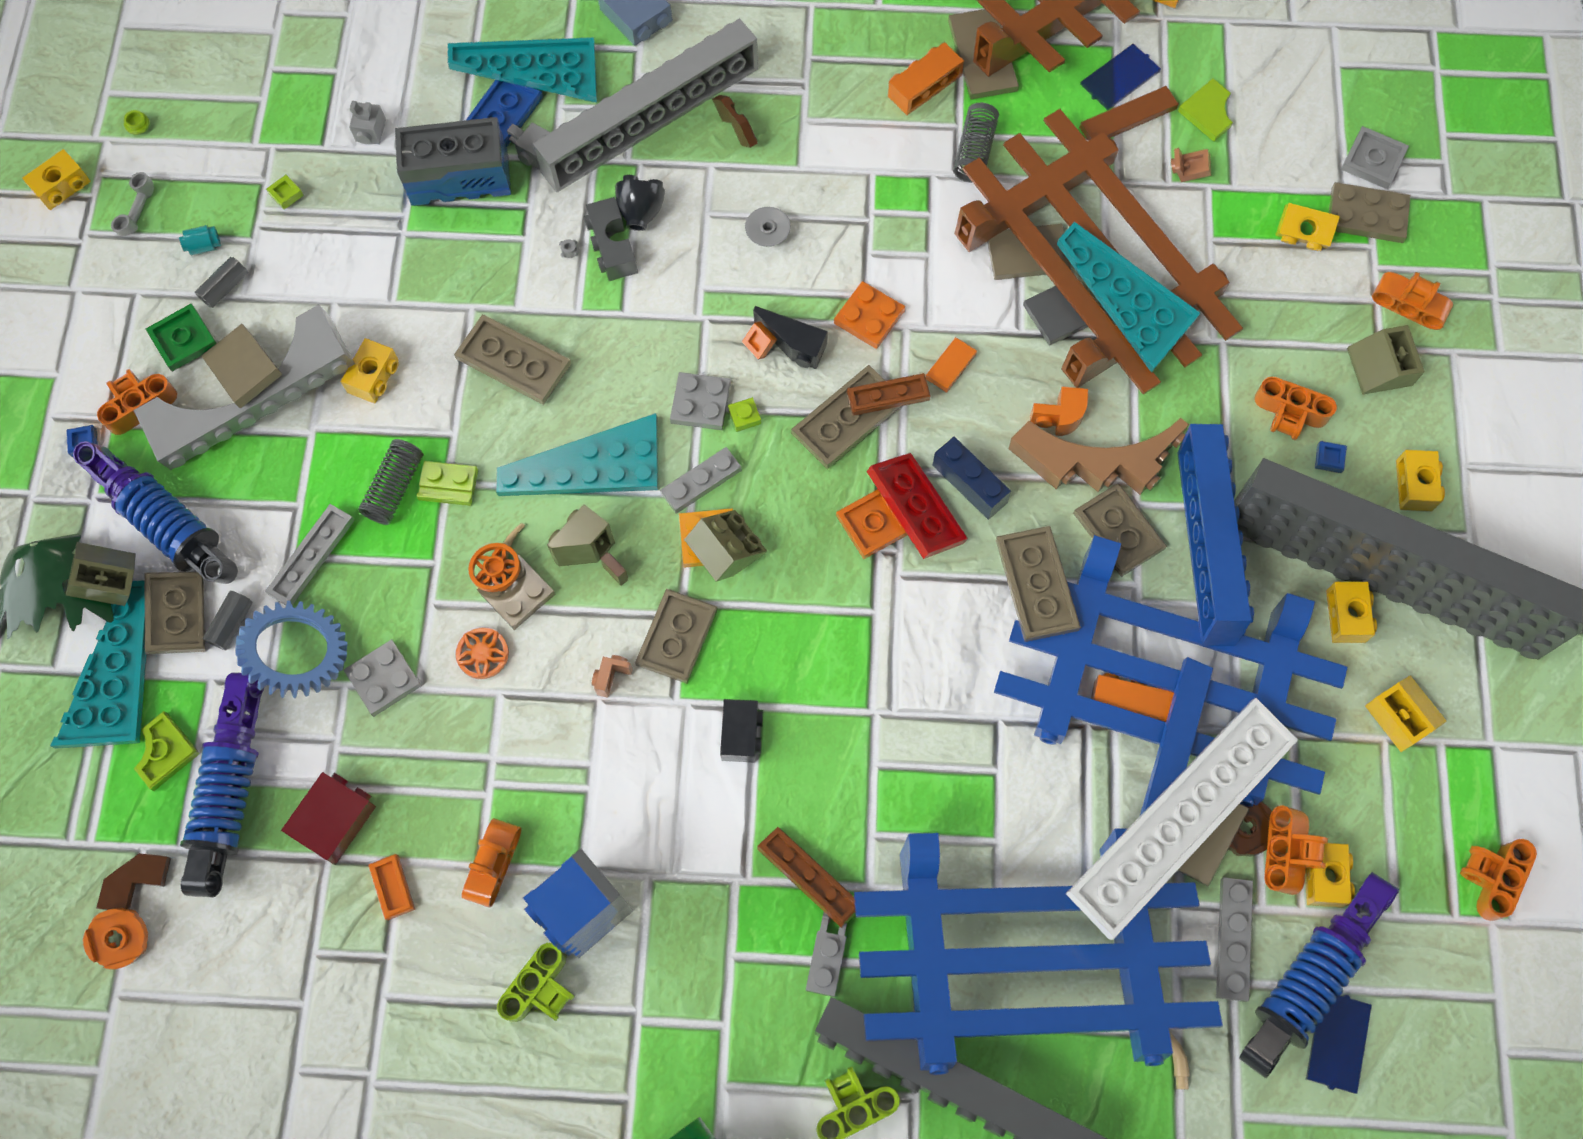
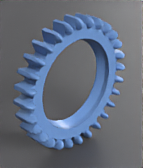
M287 601L286 607L282 608L279 602H275L274 610L266 605L264 606L263 614L254 611L253 619L246 618L245 627L241 626L239 628V636L236 637L235 646L237 665L241 667L243 676L249 674L248 681L250 684L259 680V690L269 685L270 695L277 688L280 689L282 698L285 697L288 690H291L293 698L297 697L298 690H302L307 697L309 696L310 687L316 693H319L321 683L325 687H329L331 679L336 680L339 672L344 668L348 644L345 641V632H340L341 624H333L334 616L332 615L324 618V609L314 613L313 604L307 609H303V602L299 601L297 607L293 608L291 601ZM288 621L300 622L312 626L324 636L327 641V652L323 661L313 670L295 675L283 674L272 670L260 659L257 652L258 636L266 628L274 624Z

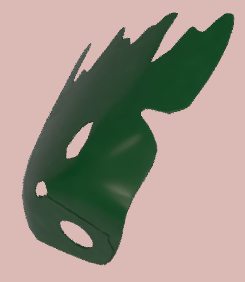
M79 533L19 545L10 550L0 575V628L2 618L6 612L7 639L12 636L13 631L18 629L22 620L26 624H31L37 633L40 629L46 607L55 610L57 603L63 605L72 631H75L76 626L82 623L83 608L109 623L114 621L111 603L67 596L64 592L62 584L66 579H69L74 558L72 552L76 549V544L81 539ZM23 558L25 562L24 570L17 577L15 571L16 561Z

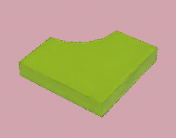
M1212 78L1179 106L1178 112L1214 142L1230 129L1233 123L1225 110V103L1231 93Z
M163 711L141 729L145 737V752L134 770L149 789L155 791L200 753L170 715Z

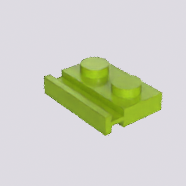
M424 461L417 498L420 501L471 506L478 469L476 466Z

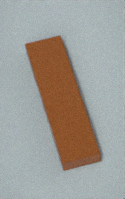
M1164 86L1080 123L1079 128L1088 141L1102 132L1108 138H1112L1176 110L1179 104L1168 87Z
M779 827L758 845L757 850L841 928L855 915L854 896Z

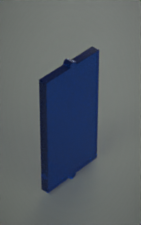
M1133 43L1082 80L1080 85L1092 95V99H1096L1109 110L1158 74L1161 68L1149 58V54L1143 53Z
M1349 995L1336 996V1003L1329 1005V1013L1322 1014L1324 1020L1319 1024L1315 1023L1316 1031L1313 1033L1305 1080L1326 1085L1329 1090L1336 1088L1357 1094L1372 1005L1350 999Z

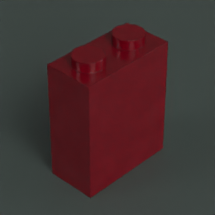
M322 772L280 831L328 862L336 865L376 806L369 801L372 796L357 787L355 791H352L346 787L349 781L334 772L330 777Z

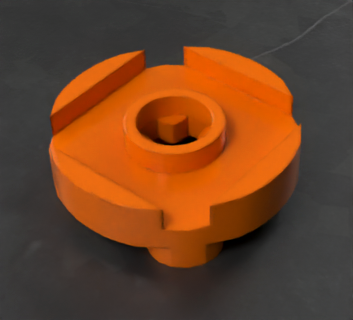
M112 908L97 914L91 920L92 922L89 924L88 929L85 930L83 936V946L88 958L105 966L103 968L119 969L135 962L146 951L148 941L147 927L138 912L124 908ZM113 930H116L118 934H122L123 939L120 941V946H117L115 942L110 943L109 937L113 935Z

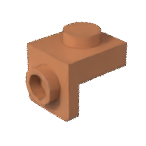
M1180 148L1174 149L1175 158L1171 159L1173 174L1177 173L1181 182L1211 176V160L1208 149L1184 155Z
M612 655L611 658L603 656L600 669H595L592 677V686H594L598 696L609 697L615 672L632 674V666L627 662L626 658L618 655Z

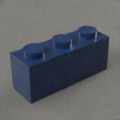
M955 436L935 452L932 466L988 520L1008 503L1011 490Z

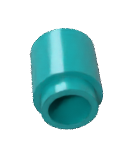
M208 225L183 230V236L179 237L183 251H188L191 256L213 251L215 247L221 246L215 226L208 227Z

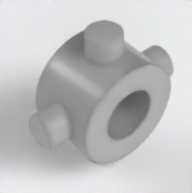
M575 239L561 241L559 243L562 251L560 256L562 258L578 256L579 252L576 248L578 242Z

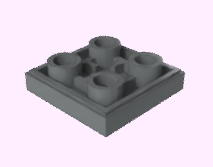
M1056 286L1024 300V308L1049 346L1088 327Z

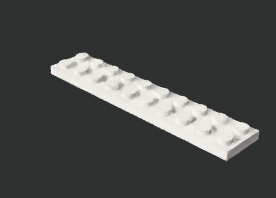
M1257 698L1251 700L1066 893L1068 897L1109 940L1114 939L1289 751L1298 739Z

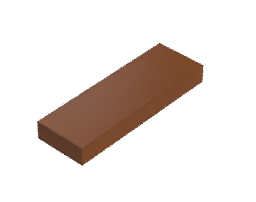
M924 373L847 388L853 416L930 401L931 397Z

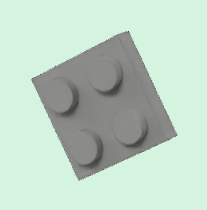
M1362 126L1341 170L1388 189L1409 145Z
M679 372L670 423L723 430L731 380L728 378Z
M392 639L344 669L347 677L373 717L422 687Z

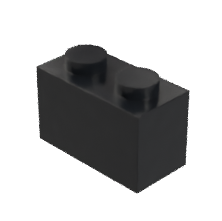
M724 699L720 746L721 761L755 763L756 754H761L762 737H757V727H763V710H758V701Z

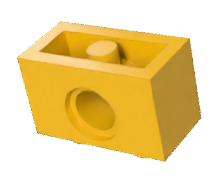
M64 149L22 177L24 182L49 210L60 205L64 200L91 182L81 167Z
M1288 203L1284 207L1275 236L1282 237L1281 241L1284 243L1296 245L1298 241L1307 244L1306 248L1310 250L1321 251L1322 248L1330 247L1340 216ZM1302 222H1308L1312 225L1313 230L1310 235H1305L1301 232L1300 226Z
M364 338L353 358L355 364L347 369L340 382L348 394L375 404L379 396L384 394L387 381L391 374L393 375L396 372L399 360L393 348ZM377 369L374 373L368 374L371 370Z
M1405 450L1396 460L1400 510L1433 511L1443 502L1445 497V489L1441 486L1440 478L1443 465L1439 461L1438 451ZM1418 478L1423 479L1425 484L1421 483Z
M1334 582L1326 590L1332 643H1366L1377 631V621L1372 616L1371 608L1374 603V596L1372 591H1369L1368 582ZM1348 608L1354 609L1358 617L1352 616Z
M1324 844L1323 862L1326 863V868L1334 872L1336 879L1335 882L1328 880L1325 875L1326 869L1306 868V903L1308 906L1342 908L1350 905L1355 895L1354 884L1350 882L1353 856L1349 853L1348 844Z

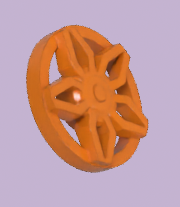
M487 544L478 549L472 556L468 568L469 576L473 583L483 591L502 592L507 590L517 579L521 570L520 559L514 549L506 544ZM495 550L490 557L483 555L488 551ZM506 551L514 557V560L507 559ZM475 565L481 569L476 577L474 572ZM509 565L515 566V567L506 569V566H509ZM504 573L511 574V576L507 579ZM502 577L503 583L499 584L497 578ZM492 580L494 586H488L487 584Z
M476 628L466 632L456 648V660L459 667L466 675L475 679H487L498 674L505 667L509 656L508 645L503 636L490 628ZM486 634L485 636H483L482 642L480 641V638L475 635ZM493 635L492 642L488 644L487 640ZM470 638L476 641L475 645L470 644ZM498 639L502 643L503 651L494 648ZM466 643L467 648L471 651H465L462 653L463 646ZM494 653H498L503 657H494ZM468 655L472 657L470 660H462ZM490 662H500L497 667L488 672ZM475 663L474 666L477 673L468 670L465 665H473ZM479 665H484L483 673H481Z

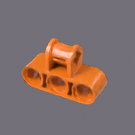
M1386 272L1382 275L1372 295L1375 303L1432 330L1443 328L1453 308V302L1448 297L1437 293L1441 283L1437 281L1433 283L1420 277L1418 272H1415L1411 279L1394 272Z
M129 368L126 370L125 375L113 382H106L115 397L99 408L97 417L112 434L121 435L140 424L134 412L135 409L156 397L168 404H172L177 398V391L167 378L161 374H153L140 382Z
M1277 377L1264 379L1254 398L1259 407L1275 413L1270 431H1279L1290 435L1291 439L1295 441L1304 424L1315 428L1324 427L1337 410V405L1333 398ZM1266 391L1272 392L1274 396L1269 395ZM1291 400L1297 401L1299 405L1294 404ZM1317 409L1322 410L1325 414L1319 413Z
M1283 805L1274 808L1269 819L1265 883L1271 890L1296 895L1303 889L1306 868L1326 869L1323 857L1324 844L1328 843V838L1308 835V816L1303 811Z
M495 818L490 821L483 839H479L478 845L480 847L474 862L469 864L470 872L463 887V899L489 908L493 906L519 842L521 827Z
M1517 839L1501 846L1497 854L1483 847L1471 846L1469 850L1471 856L1466 867L1461 869L1460 874L1465 879L1482 887L1476 905L1479 915L1488 921H1495L1512 915L1535 862L1536 848L1526 839ZM1514 848L1519 851L1521 855V860H1518L1514 856ZM1503 873L1509 877L1510 886L1504 883ZM1492 899L1499 904V912L1493 909Z

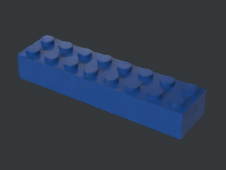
M1190 424L1177 455L1202 645L1236 646L1242 635H1245L1249 624L1254 620V609L1252 606H1249L1250 583L1245 579L1244 572L1247 562L1246 556L1242 555L1241 552L1243 534L1241 530H1238L1239 508L1234 504L1236 486L1234 482H1231L1232 460L1227 456L1229 438L1227 435H1224L1223 424Z

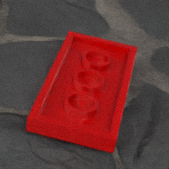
M911 453L871 465L866 471L923 559L960 546L968 539Z

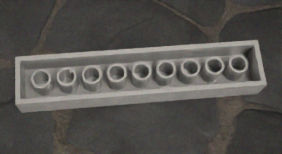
M739 18L733 23L725 25L723 29L715 34L705 37L703 41L695 46L685 49L683 53L675 58L665 61L662 66L644 74L632 84L624 86L612 96L604 98L599 104L589 110H584L579 116L569 122L561 124L549 134L541 136L533 143L540 172L557 193L757 71V37Z

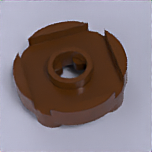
M1262 802L1252 807H1247L1249 812L1244 821L1253 824V827L1250 829L1252 834L1242 832L1241 829L1238 830L1228 849L1237 856H1256L1267 850L1269 819L1272 811Z

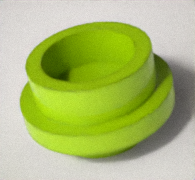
M131 110L124 116V127L130 134H141L149 127L150 121L148 117L138 110Z

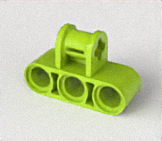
M552 943L542 944L535 951L500 997L497 1003V1011L501 1018L510 1022L522 1021L535 1005L553 1020L557 1021L559 1019V1012L568 1000H573L575 997L554 980L566 963L565 953ZM550 950H556L558 954L557 961L553 965L546 966L544 963L545 954ZM530 975H537L539 978L538 986L534 990L528 991L525 986L526 979ZM517 999L520 1009L515 1015L509 1016L506 1011L507 1004L511 1000Z
M852 1066L843 1075L833 1080L829 1078L824 1080L837 1110L819 1120L816 1129L817 1135L820 1139H827L821 1132V1127L827 1120H833L839 1126V1133L833 1139H845L892 1115L899 1107L900 1099L897 1092L891 1087L884 1086L866 1095ZM848 1082L851 1083V1085L841 1090H837L838 1087ZM881 1092H888L894 1100L892 1108L887 1111L880 1109L876 1102ZM854 1106H861L866 1111V1120L860 1125H855L849 1118V1112Z

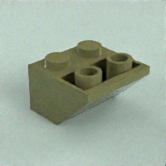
M1408 325L1382 329L1347 348L1362 395L1413 386L1425 372Z
M583 504L579 510L576 509L569 515L567 523L561 530L557 529L553 532L547 546L554 562L558 566L598 563L600 558L615 544V540L609 523Z
M736 510L701 518L684 539L716 582L733 577L767 552L760 539L751 531L744 518Z
M77 542L66 595L125 606L130 595L136 553Z

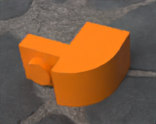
M1062 386L1057 405L1033 404L1030 421L1042 428L1056 426L1055 436H1064L1072 433L1081 424L1087 409L1088 389Z

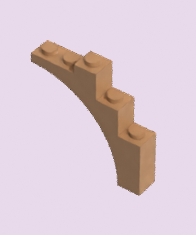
M1180 418L1171 427L1148 440L1122 447L1102 448L1083 446L1062 440L1028 421L1011 438L1008 449L1055 489L1062 483L1067 485L1077 474L1097 492L1104 486L1109 488L1119 477L1141 495L1146 488L1151 491L1161 480L1158 475L1163 468L1161 464L1170 455L1167 451L1172 446L1178 448L1181 445L1189 424Z

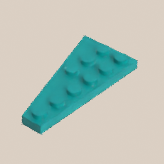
M594 38L448 43V66L450 70L597 103Z
M1073 222L1058 239V247L1152 373L1196 321L1200 312L1076 222Z
M655 413L497 467L496 493L498 496L658 490L657 414Z
M145 580L132 581L130 595L125 606L111 604L114 621L112 623L106 621L103 630H99L96 637L98 642L93 654H89L72 693L74 696L68 712H64L61 719L63 724L58 736L53 738L51 747L58 749L140 743L146 668Z

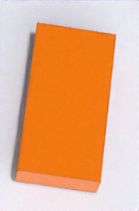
M955 337L926 374V380L947 393L976 356L977 350Z
M394 854L368 864L385 920L388 921L415 910L399 855Z

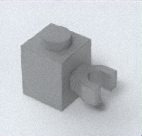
M352 100L349 108L352 113L349 128L355 141L362 144H380L386 122L381 106L371 104L370 102L359 103Z
M512 123L507 133L512 135L509 140L515 144L519 160L527 166L532 165L540 169L533 143L541 136L547 135L550 132L534 123H531L524 132Z

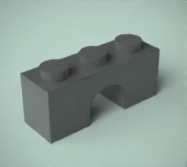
M615 197L586 204L588 215L584 216L587 230H593L594 236L590 237L594 252L599 251L601 257L597 258L601 273L606 272L609 281L637 274L636 260L629 239L622 241L610 240L612 235L624 231L622 217Z

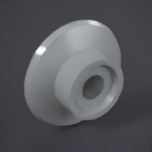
M762 207L756 209L748 216L745 223V231L749 239L754 243L765 247L775 246L787 238L790 232V221L787 215L780 209Z

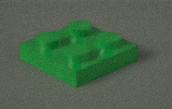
M192 303L145 328L172 372L200 357L217 344Z

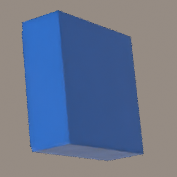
M94 425L67 429V449L71 457H73V451L80 442L86 441L98 445L97 428Z
M1320 441L1317 444L1315 469L1342 473L1345 468L1347 446Z

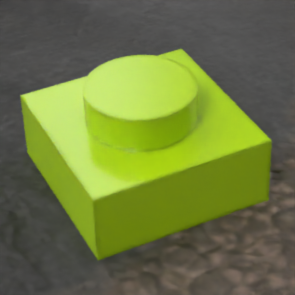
M286 174L266 188L268 194L283 210L304 196L301 189Z
M753 397L728 405L736 432L761 424V418Z

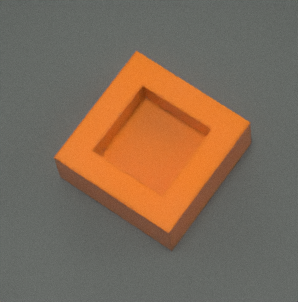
M760 321L752 325L742 342L757 359H763L777 338Z

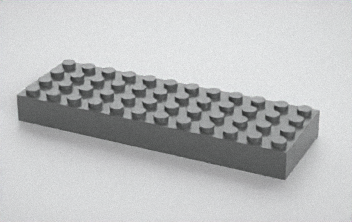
M1265 458L1261 460L1234 500L1235 506L1239 508L1238 530L1242 531L1243 537L1254 540L1257 545L1278 550L1287 558H1297L1306 562L1311 568L1328 571L1340 580L1368 582L1369 591L1385 595L1392 602H1402L1409 605L1418 613L1433 615L1445 624L1464 628L1471 635L1490 639L1497 646L1514 649L1526 658L1539 660L1583 632L1582 588Z

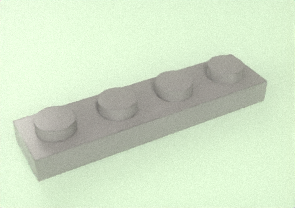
M329 504L265 592L286 605L287 601H291L293 605L355 521L353 517Z
M1226 877L1220 879L1216 998L1243 1002L1249 1001L1253 881Z

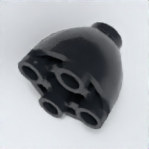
M624 175L623 180L615 184V197L619 211L626 220V227L635 231L646 230L647 224L658 214L663 204L665 195L663 182L657 179L648 181L638 180V177L635 175Z

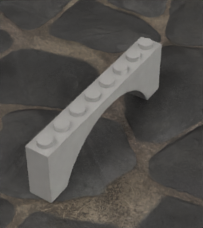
M318 304L296 317L295 332L290 349L278 368L282 376L242 408L232 403L207 410L183 409L168 404L156 397L135 409L134 412L157 461L172 470L184 465L187 460L194 456L205 453L210 447L220 441L228 440L241 429L252 426L260 418L275 413L288 402L299 399L307 391L322 386L325 381L335 375L346 372L355 363L330 315Z

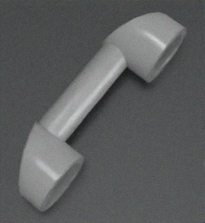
M144 172L134 174L129 181L130 187L137 192L128 216L124 214L118 215L111 223L112 230L119 236L132 234L138 229L136 223L147 198L153 194L154 184L151 178Z

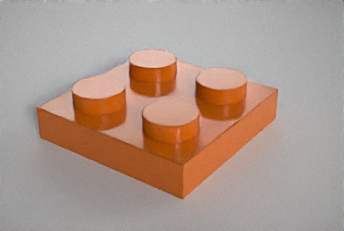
M862 281L834 318V324L877 349L904 313L905 306Z
M878 489L836 512V517L863 559L907 536L904 528Z

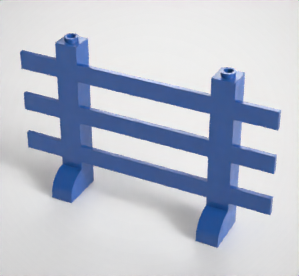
M1094 535L1084 556L1077 584L1067 582L1081 627L1080 630L1025 642L1019 621H1014L1009 642L1056 656L1048 685L1000 671L993 692L1040 707L1041 711L1034 736L1040 737V741L1046 744L1055 745L1056 743L1061 744L1063 742L1072 717L1160 745L1166 722L1077 695L1085 666L1170 692H1174L1180 670L1092 644L1098 617L1101 615L1258 663L1259 666L1252 692L1210 680L1204 702L1240 713L1251 700L1257 698L1286 728L1331 741L1336 718L1286 703L1292 674L1342 689L1347 666L1298 652L1299 642L1310 622L1315 601L1289 593L1272 610L1264 641L1242 635L1236 646L1202 645L1199 621L1105 593L1116 564L1121 543ZM1196 732L1190 755L1197 757L1215 737ZM1281 758L1239 804L1252 807L1264 800L1268 779L1319 795L1321 794L1325 772Z
M1128 828L1114 829L1105 841V843L1099 849L1100 856H1102L1122 836V834ZM938 833L908 834L900 852L903 891L854 892L856 917L906 916L909 950L859 952L861 978L911 976L915 1012L864 1014L866 1041L917 1039L920 1071L929 1070L931 1075L947 1074L949 1069H952L957 1063L954 1038L1129 1031L1134 1062H1145V1066H1158L1164 1064V1060L1173 1054L1169 1029L1221 1028L1223 1026L1218 1001L1164 1003L1158 968L1210 966V956L1207 941L1154 942L1148 909L1199 907L1195 882L1165 883L1114 938L1115 944L945 949L941 915L1082 911L1066 894L1073 886L938 890L937 877L940 865ZM1119 969L1125 1003L1123 1005L951 1011L948 975Z

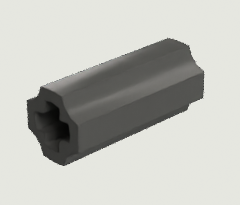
M229 257L194 293L208 307L214 308L249 272L237 259Z
M230 590L206 631L203 640L212 646L227 650L253 602L246 596Z

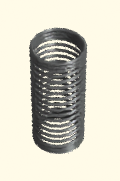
M975 103L968 108L953 168L954 175L964 182L973 183L967 175H964L965 172L958 167L960 166L963 169L962 165L966 166L976 160L968 156L980 157L986 166L988 164L999 118L998 110L988 103ZM974 112H986V113H988V114H991L995 119H993L991 116H989V115H987V114L976 113V114H972V115H971V113H974ZM976 115L986 116V117H988V118H990V119H992V120L990 121L989 119H986V118H983V117H973V116H976ZM972 137L978 138V139H982V140H985V141L976 140V139H973Z
M393 439L390 443L389 449L385 453L386 457L383 458L375 478H373V482H371V486H369V490H367V494H365V498L358 508L363 516L384 525L391 523L394 517L393 514L398 509L397 505H400L399 501H402L401 497H404L403 493L406 492L408 484L412 480L411 476H414L413 472H416L415 468H418V464H420L424 456L418 447L400 439ZM386 498H389V499H391V500H394V501H396L397 503H394V502H392V501H390V500H388V499H386ZM373 502H376V503H378V504H380V505H382V506H384V507H386V508H389V509H391L392 511H389V510H387V509H385V508H383V507H381V506H379V505H376V504H374Z

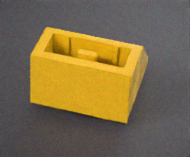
M1411 675L1365 705L1400 752L1414 745L1447 722Z

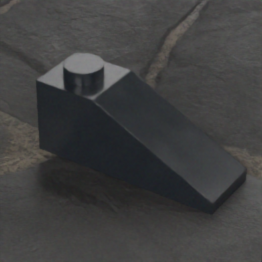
M755 306L753 309L754 323L761 321L777 338L775 344L797 365L804 368L811 367L817 369L828 343V331Z

